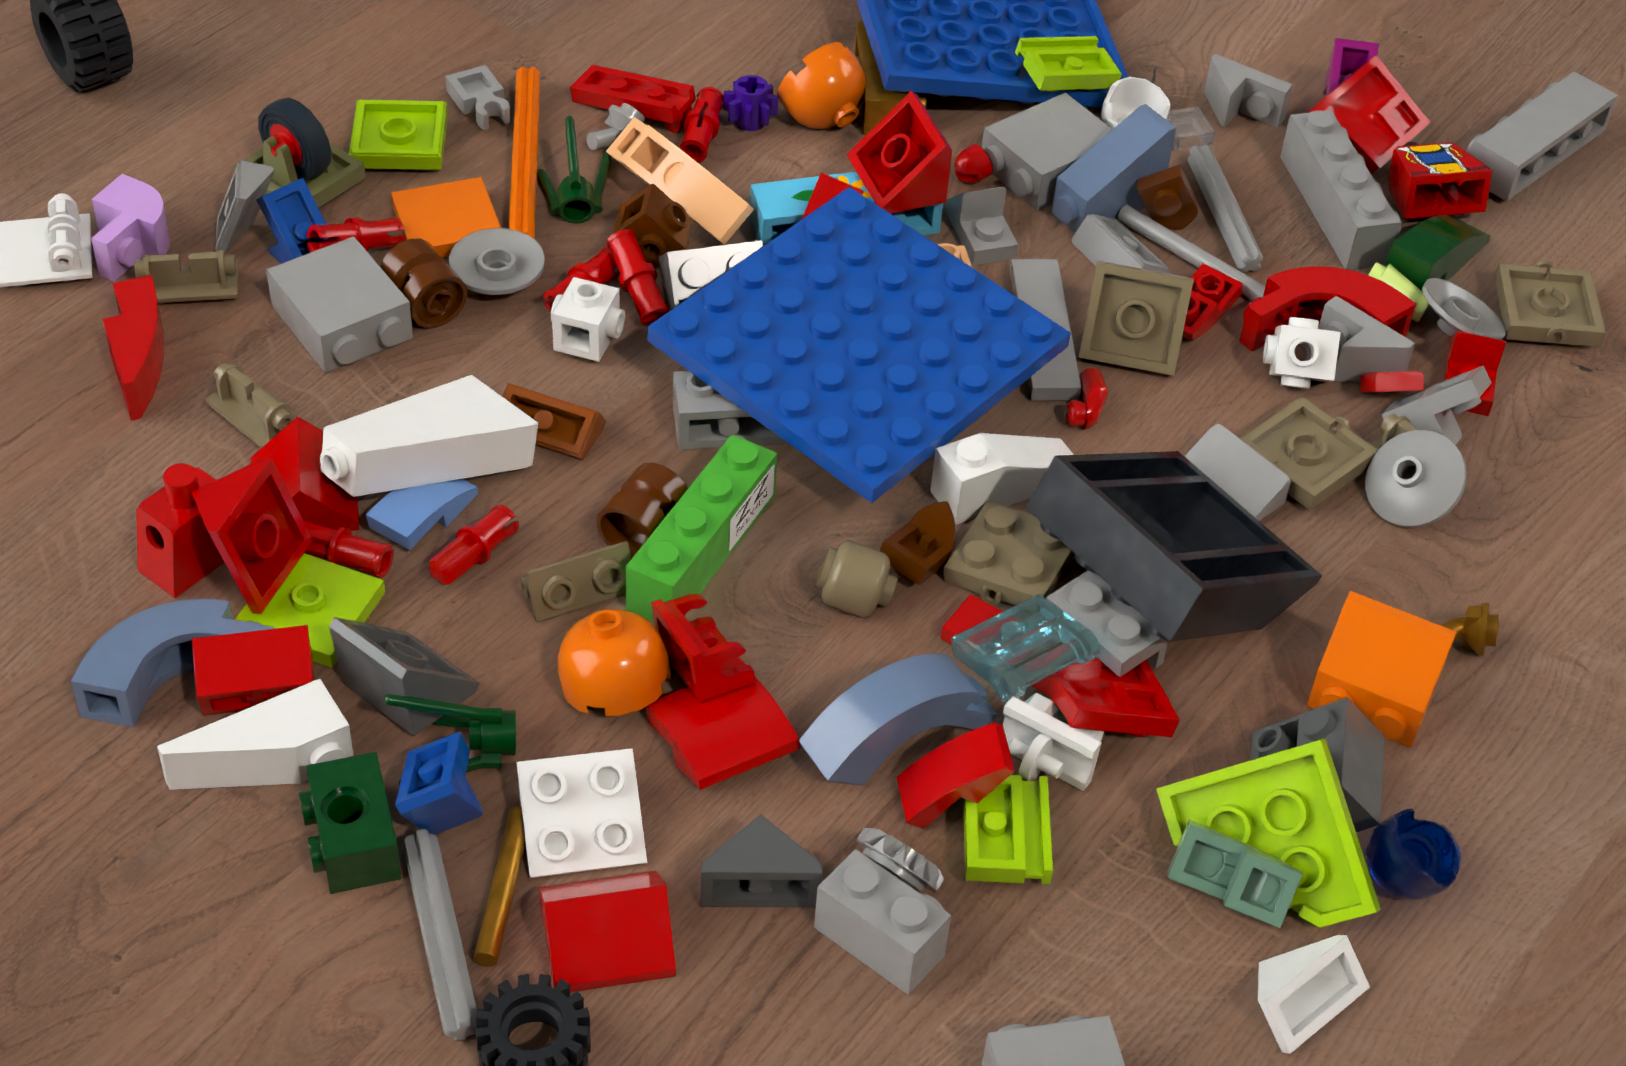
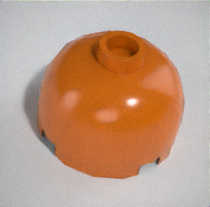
M833 42L823 45L806 55L802 59L806 67L797 75L790 70L778 88V100L799 124L810 129H829L835 126L844 127L850 124L858 116V108L864 99L867 82L862 66L847 46L845 48L841 42Z
M606 609L594 612L576 622L565 634L557 657L558 676L565 701L576 710L587 714V706L604 708L606 716H621L639 711L655 702L663 693L662 683L666 678L669 680L671 675L668 654L659 631L640 614L620 609Z

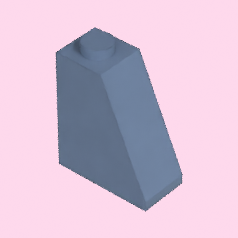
M1147 104L1138 107L1057 177L1052 214L1076 233L1087 214L1117 219L1120 210L1125 205H1129L1137 211L1145 208L1146 206L1137 190V179L1169 168L1176 127Z

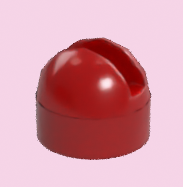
M977 144L964 149L955 158V175L964 183H979L993 173L988 155Z

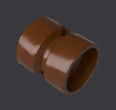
M421 238L405 240L389 250L382 260L381 269L410 301L411 318L417 325L424 328H437L450 322L464 307L467 299V286L455 271L446 264L441 255L429 242Z
M643 463L624 482L621 490L612 496L597 515V530L603 541L610 546L627 541L632 559L687 491L686 483L666 466L657 463Z

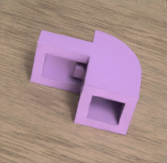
M121 174L92 198L98 233L91 238L100 276L116 281L130 267L134 266L135 260H140L144 254H167L170 247V236L163 199L155 188L135 178Z

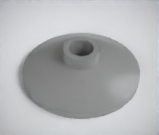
M491 228L473 232L459 240L450 252L449 266L462 279L467 289L482 294L502 295L514 293L532 285L544 270L545 256L540 244L529 235L512 229Z
M1430 278L1422 286L1426 300L1440 317L1437 321L1438 326L1449 336L1460 331L1502 340L1506 335L1505 326L1495 312L1483 301L1462 287L1439 278Z
M1413 430L1399 434L1387 441L1376 452L1368 466L1365 488L1369 503L1381 518L1399 527L1419 528L1433 524L1451 512L1459 502L1467 480L1465 460L1456 445L1439 433L1428 430ZM1417 466V471L1412 478L1402 479L1407 469Z

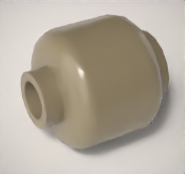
M846 540L837 549L828 547L814 587L822 589L821 599L827 606L860 618H865L874 612L877 604L884 607L888 606L898 577L889 574L891 563L886 553L852 540Z

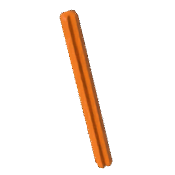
M522 66L516 71L509 229L520 231L535 239L540 72L535 67L527 69Z

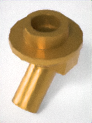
M1484 602L1480 606H1467L1466 616L1453 618L1441 624V626L1457 632L1453 642L1463 638L1464 649L1473 650L1478 656H1484L1485 646L1496 647L1500 615L1489 614L1490 603Z

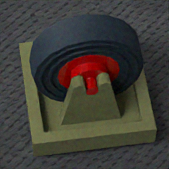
M289 97L279 99L267 105L258 116V129L264 145L261 150L243 161L274 168L275 171L266 194L303 178L318 208L366 178L364 163L329 143L324 126L301 102ZM237 164L234 165V166H232V172H233V174H234V171H235V169H236Z

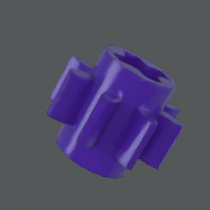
M746 75L740 77L737 81H733V91H724L723 110L728 111V121L734 122L738 128L746 131H756L762 129L765 125H769V116L778 115L779 96L773 95L774 86L772 84L768 85L765 79L755 75Z

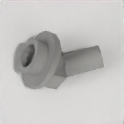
M623 103L621 107L611 105L608 109L609 116L604 123L609 128L588 133L586 139L589 148L597 150L610 147L634 117L641 122L645 120V117L627 103Z

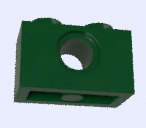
M377 752L306 765L310 789L298 791L304 825H317L319 836L307 838L314 873L326 871L330 894L402 879L398 846Z

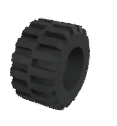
M30 0L32 21L41 47L56 74L73 91L81 92L131 73L133 64L132 41L125 17L117 0Z

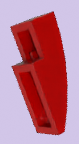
M152 275L112 283L119 315L103 319L110 356L131 421L141 419L151 402L161 376L164 359V330Z

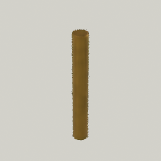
M521 806L512 807L509 811L475 949L474 961L485 967H492L498 963L526 845Z

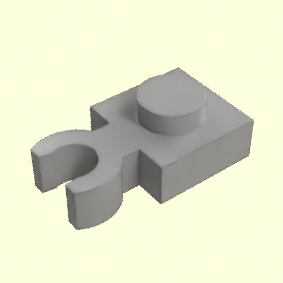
M486 65L445 76L448 94L464 115L476 112V122L481 129H489V116H498L505 124L510 123V105L504 99V88Z

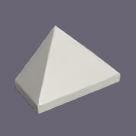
M1336 935L1259 962L1258 1002L1282 1053L1291 1054L1370 988L1347 935Z

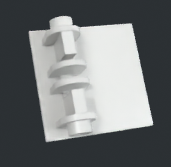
M60 193L55 195L48 203L49 217L0 222V287H20L28 284L57 281L69 282L77 279L93 278L90 213L79 214L77 203L69 195Z
M633 748L516 762L519 800L522 807L530 878L647 864Z

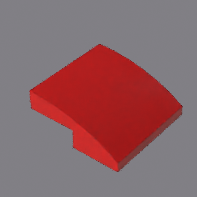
M756 677V683L701 702L686 687L660 697L645 707L648 723L672 746L676 766L700 790L801 749L799 737L771 694Z

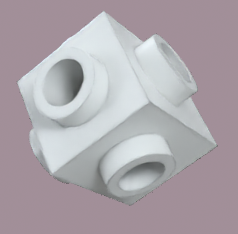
M573 277L564 294H558L552 305L553 350L599 362L612 338L618 339L624 327L625 311L620 309L619 288Z
M1290 317L1288 325L1275 327L1274 335L1267 334L1263 351V363L1270 364L1269 375L1281 377V386L1310 389L1311 381H1334L1341 332L1318 329V320ZM1296 346H1300L1304 351L1303 361L1298 360L1295 356Z

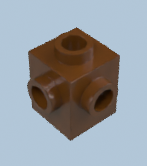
M652 183L620 205L613 234L620 230H633L646 262L651 263L656 268L660 265L659 257L663 254L687 249L692 218L687 214L682 205L674 202Z

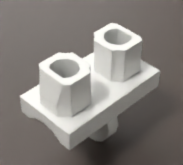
M1038 693L1033 694L1025 702L1012 696L1004 706L1003 727L1010 754L1022 760L1018 775H1022V779L1025 781H1034L1040 772L1043 771L1084 791L1092 780L1104 731L1071 728L1069 725L1056 719L1058 709L1054 702Z

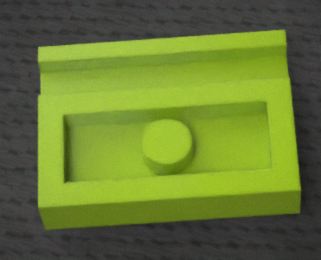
M1096 36L1020 38L1015 51L1017 56L1024 57L1023 66L1040 91L1056 92L1058 90L1076 89L1092 91L1110 88L1117 80H1120L1122 75L1105 48H1098V38Z
M1010 775L979 803L963 798L965 881L1024 883L1025 878L1041 879V884H1051L1053 860L1048 776H1039L1038 781H1022V775Z

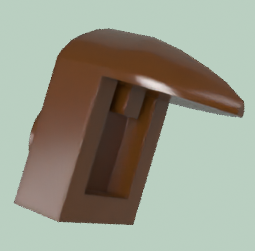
M1180 164L1137 179L1138 193L1152 220L1169 230H1182L1196 218L1198 214L1197 198Z
M942 501L925 506L906 525L884 540L880 551L889 556L890 566L893 567L898 575L921 585L946 565L956 538L955 521L949 503Z

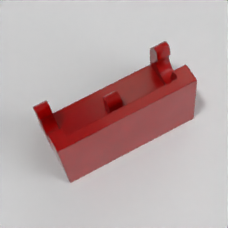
M689 594L667 602H663L662 599L653 601L651 606L654 625L660 633L669 662L699 702L756 683L753 668L750 665H746L739 657L746 652L744 647L738 642H727L716 628V623L711 616L696 618L692 622L686 619L685 615L688 611L700 609L707 604L702 595Z
M308 625L192 638L196 697L203 716L240 712L315 681Z

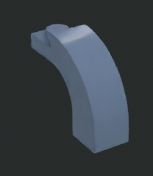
M218 599L174 601L143 610L128 617L107 631L95 642L79 664L71 679V684L80 717L135 727L147 701L159 686L179 674L194 670L192 638L276 629V627L265 626L253 621L233 620L230 601Z
M924 654L892 663L854 684L817 717L799 739V742L827 781L865 785L883 761L898 746L914 735L943 725L976 729L991 724L998 714L985 699L987 693L984 687L973 677L962 673L948 654Z

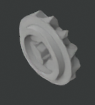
M863 828L856 839V842L864 848L862 854L893 872L898 879L919 893H922L924 888L937 892L944 880L940 869L927 860L925 856L880 829Z

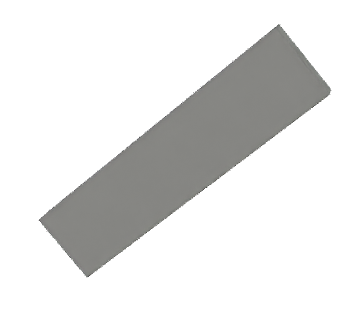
M1011 259L1010 277L1013 295L1071 332L1058 259ZM1072 334L1070 335L1068 347L1027 379L1031 401L1080 400L1081 382Z

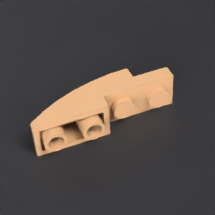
M636 117L630 121L606 151L647 185L654 183L670 199L682 205L687 214L692 218V221L724 245L754 210L745 200L689 155Z

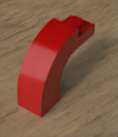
M1324 266L1289 269L1269 276L1263 298L1258 297L1246 307L1243 313L1244 322L1239 342L1253 352L1264 346L1267 334H1275V327L1288 325L1290 317L1318 320L1320 324L1324 305L1335 296L1407 337L1416 303L1385 282L1360 272Z

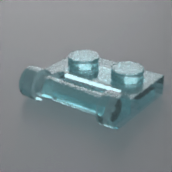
M1039 594L951 638L953 656L992 684L999 698L1005 703L1012 696L1017 699L1023 697L1026 688L1076 662L1086 664L1098 658L1101 652L1098 639L1090 629ZM1059 642L1063 643L1055 649L1019 666L1016 669L1012 667L1038 654L1039 652H1043L1049 649L1051 646Z

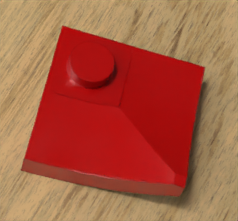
M1377 55L1363 64L1306 112L1332 110L1341 127L1346 129L1349 140L1357 153L1364 158L1365 165L1370 174L1380 169L1392 158L1393 150L1396 147L1410 142L1431 123Z
M1094 654L1073 657L1034 669L1029 682L1031 688L1043 692L1058 706L1071 728L1128 733L1136 737H1147L1150 735L1172 738L1180 721L1147 660L1119 677Z

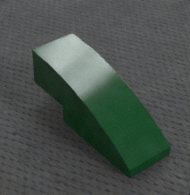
M1451 215L1433 216L1420 222L1391 244L1385 267L1390 263L1422 291V286L1430 278L1448 281L1489 242L1490 235Z

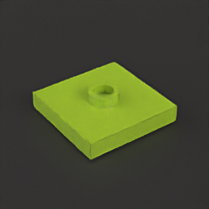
M357 100L349 155L364 163L365 169L442 170L448 117L447 102Z
M304 553L262 614L252 613L248 604H246L235 620L253 621L276 628L308 625L313 662L333 668L337 663L329 628L333 618L337 617L365 623L385 594L384 580Z

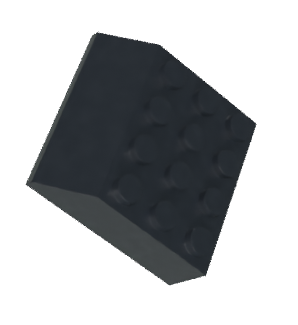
M1179 451L1055 456L1025 507L1041 521L1040 527L1045 533L1061 540L1076 554L1075 559L1082 567L1097 573L1112 587L1111 593L1116 599L1136 609L1148 621L1147 625L1155 635L1170 642L1263 629L1317 585L1322 577L1318 571Z

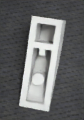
M978 433L935 449L930 492L938 502L947 501L949 503L955 525L976 518L987 501L1007 507L1031 498L1053 458L1058 455L1074 454L1060 438Z
M321 679L312 681L157 746L165 782L170 790L300 784L308 781L306 765L354 756L349 724Z

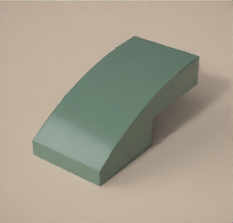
M1190 819L1187 822L1167 871L1169 879L1223 900L1224 906L1279 928L1283 923L1303 875L1302 871L1253 846Z

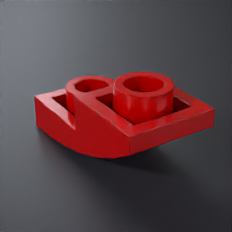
M1204 263L1191 277L1194 278L1182 335L1191 341L1197 339L1214 326L1242 295V282Z
M994 722L960 735L929 752L897 776L906 823L925 829L960 797L979 803L1015 772L1003 725Z

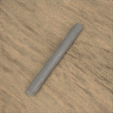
M1125 205L1120 210L1117 217L1119 222L1197 268L1204 263L1242 282V295L1252 301L1258 297L1263 298L1265 290L1263 284L1129 205Z

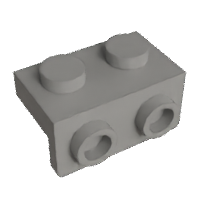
M1088 570L1047 596L1045 611L1119 677L1145 660L1148 661L1152 669H1156L1164 663L1168 641L1155 635L1149 629L1148 621L1136 609L1116 599L1111 593L1112 587L1097 573Z

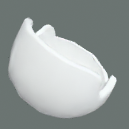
M1135 77L1123 78L1114 82L1110 87L1103 102L1101 121L1111 129H1114L1132 112L1144 104H1147L1163 118L1167 119L1170 101L1160 87L1146 79Z

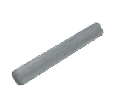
M1206 144L1201 147L1193 146L1189 150L1191 155L1188 157V163L1237 268L1243 273L1250 270L1258 271L1261 268L1260 262L1263 260V255L1211 147Z
M418 829L415 834L404 838L402 843L443 1032L446 1036L453 1037L455 1041H463L468 1036L476 1034V1015L478 1011L438 838L434 834H429L426 829Z

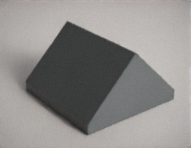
M337 617L333 618L329 626L343 684L413 736L420 733L443 715L387 705L384 701L386 695L412 696L460 704L474 694L480 684L409 632Z

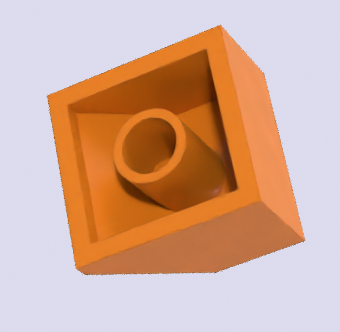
M1350 591L1318 668L1307 706L1315 709L1348 697L1385 735L1386 739L1412 747L1432 701L1457 632Z

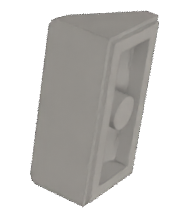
M243 160L237 163L217 216L215 251L224 250L226 255L251 228L260 209L256 199L266 194L275 171L273 167Z
M1087 214L1072 237V244L1095 266L1097 261L1171 274L1169 268L1117 219Z
M1217 423L1210 428L1185 455L1191 463L1259 521L1285 504L1291 483L1289 476L1222 424Z

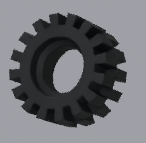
M529 974L518 976L519 987L513 989L509 981L506 980L498 985L499 998L489 992L483 999L484 1010L478 1009L476 1015L477 1028H475L480 1066H587L588 1053H591L590 1015L588 1007L584 1008V998L578 991L570 996V984L560 979L556 987L552 988L551 975L540 974L538 984L529 983ZM530 1022L549 1024L558 1032L555 1042L537 1050L518 1048L510 1042L509 1036L515 1028Z

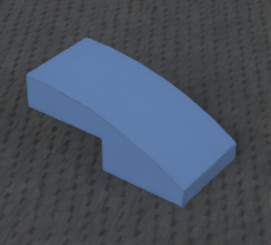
M464 479L392 490L366 514L369 528L411 550L436 523L447 527L478 495V487Z

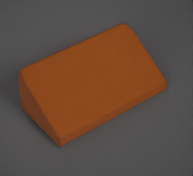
M507 383L502 396L538 422L535 445L580 460L585 458L603 431L606 420L598 411L514 384Z

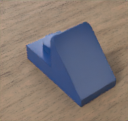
M303 178L256 199L278 244L268 248V250L279 263L282 264L311 253L307 246L308 242L325 240V238L319 237L306 238L307 230L311 225L327 224Z
M460 731L407 753L395 805L403 817L419 828L426 829L429 834H439L483 815V809L465 776L470 749Z

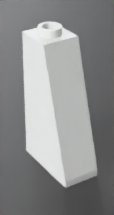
M469 375L324 427L322 453L320 455L321 472L350 495L356 497L524 469L533 465L538 422L476 377Z

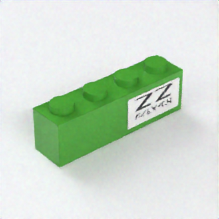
M733 434L728 438L626 565L627 611L640 614L642 617L654 622L651 602L659 599L667 602L685 595H700L775 497L777 452Z

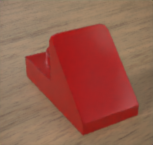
M1457 331L1449 340L1443 381L1484 366L1492 383L1480 396L1481 403L1466 412L1489 416L1494 402L1497 369L1506 346V341Z

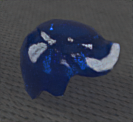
M1413 809L1403 810L1385 819L1373 830L1366 849L1368 869L1375 882L1389 895L1409 901L1426 899L1447 890L1456 880V875L1461 867V852L1453 834L1442 824L1414 818L1415 811Z

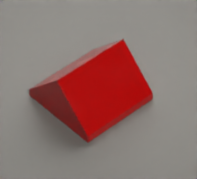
M910 91L846 154L875 204L890 214L946 203L952 149L919 97L913 91Z
M296 417L251 457V464L262 458L273 460L303 521L334 530L340 527L350 528L351 531L360 530L358 496L353 497L321 472L320 455L323 445V430L300 417Z
M262 458L191 492L209 535L251 612L254 614H262L313 541L273 460L270 458Z
M657 871L538 887L554 988L560 979L570 984V992L676 977L667 886Z

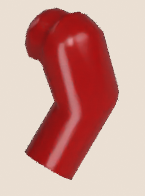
M1087 368L1079 375L1083 401L1071 400L1067 404L1066 422L1071 427L1083 426L1085 430L1097 424L1108 397V388L1101 372L1096 368Z

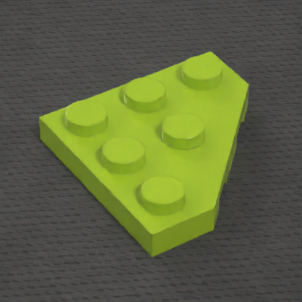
M1326 738L1156 788L1175 846L1178 847L1187 822L1190 819L1253 846L1302 871V878L1289 908L1298 912V916L1317 927L1332 925L1377 913L1381 910Z

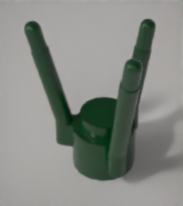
M567 116L565 118V134L569 176L562 180L557 192L544 169H538L537 176L550 201L552 215H560L563 220L578 224L590 220L595 213L602 212L601 198L612 156L607 152L603 154L593 188L591 183L580 175L574 119L572 116Z
M388 694L384 698L385 703L390 706L443 715L433 722V725L469 728V749L481 750V756L468 759L466 773L478 769L501 768V756L516 755L515 710L479 708L395 694Z

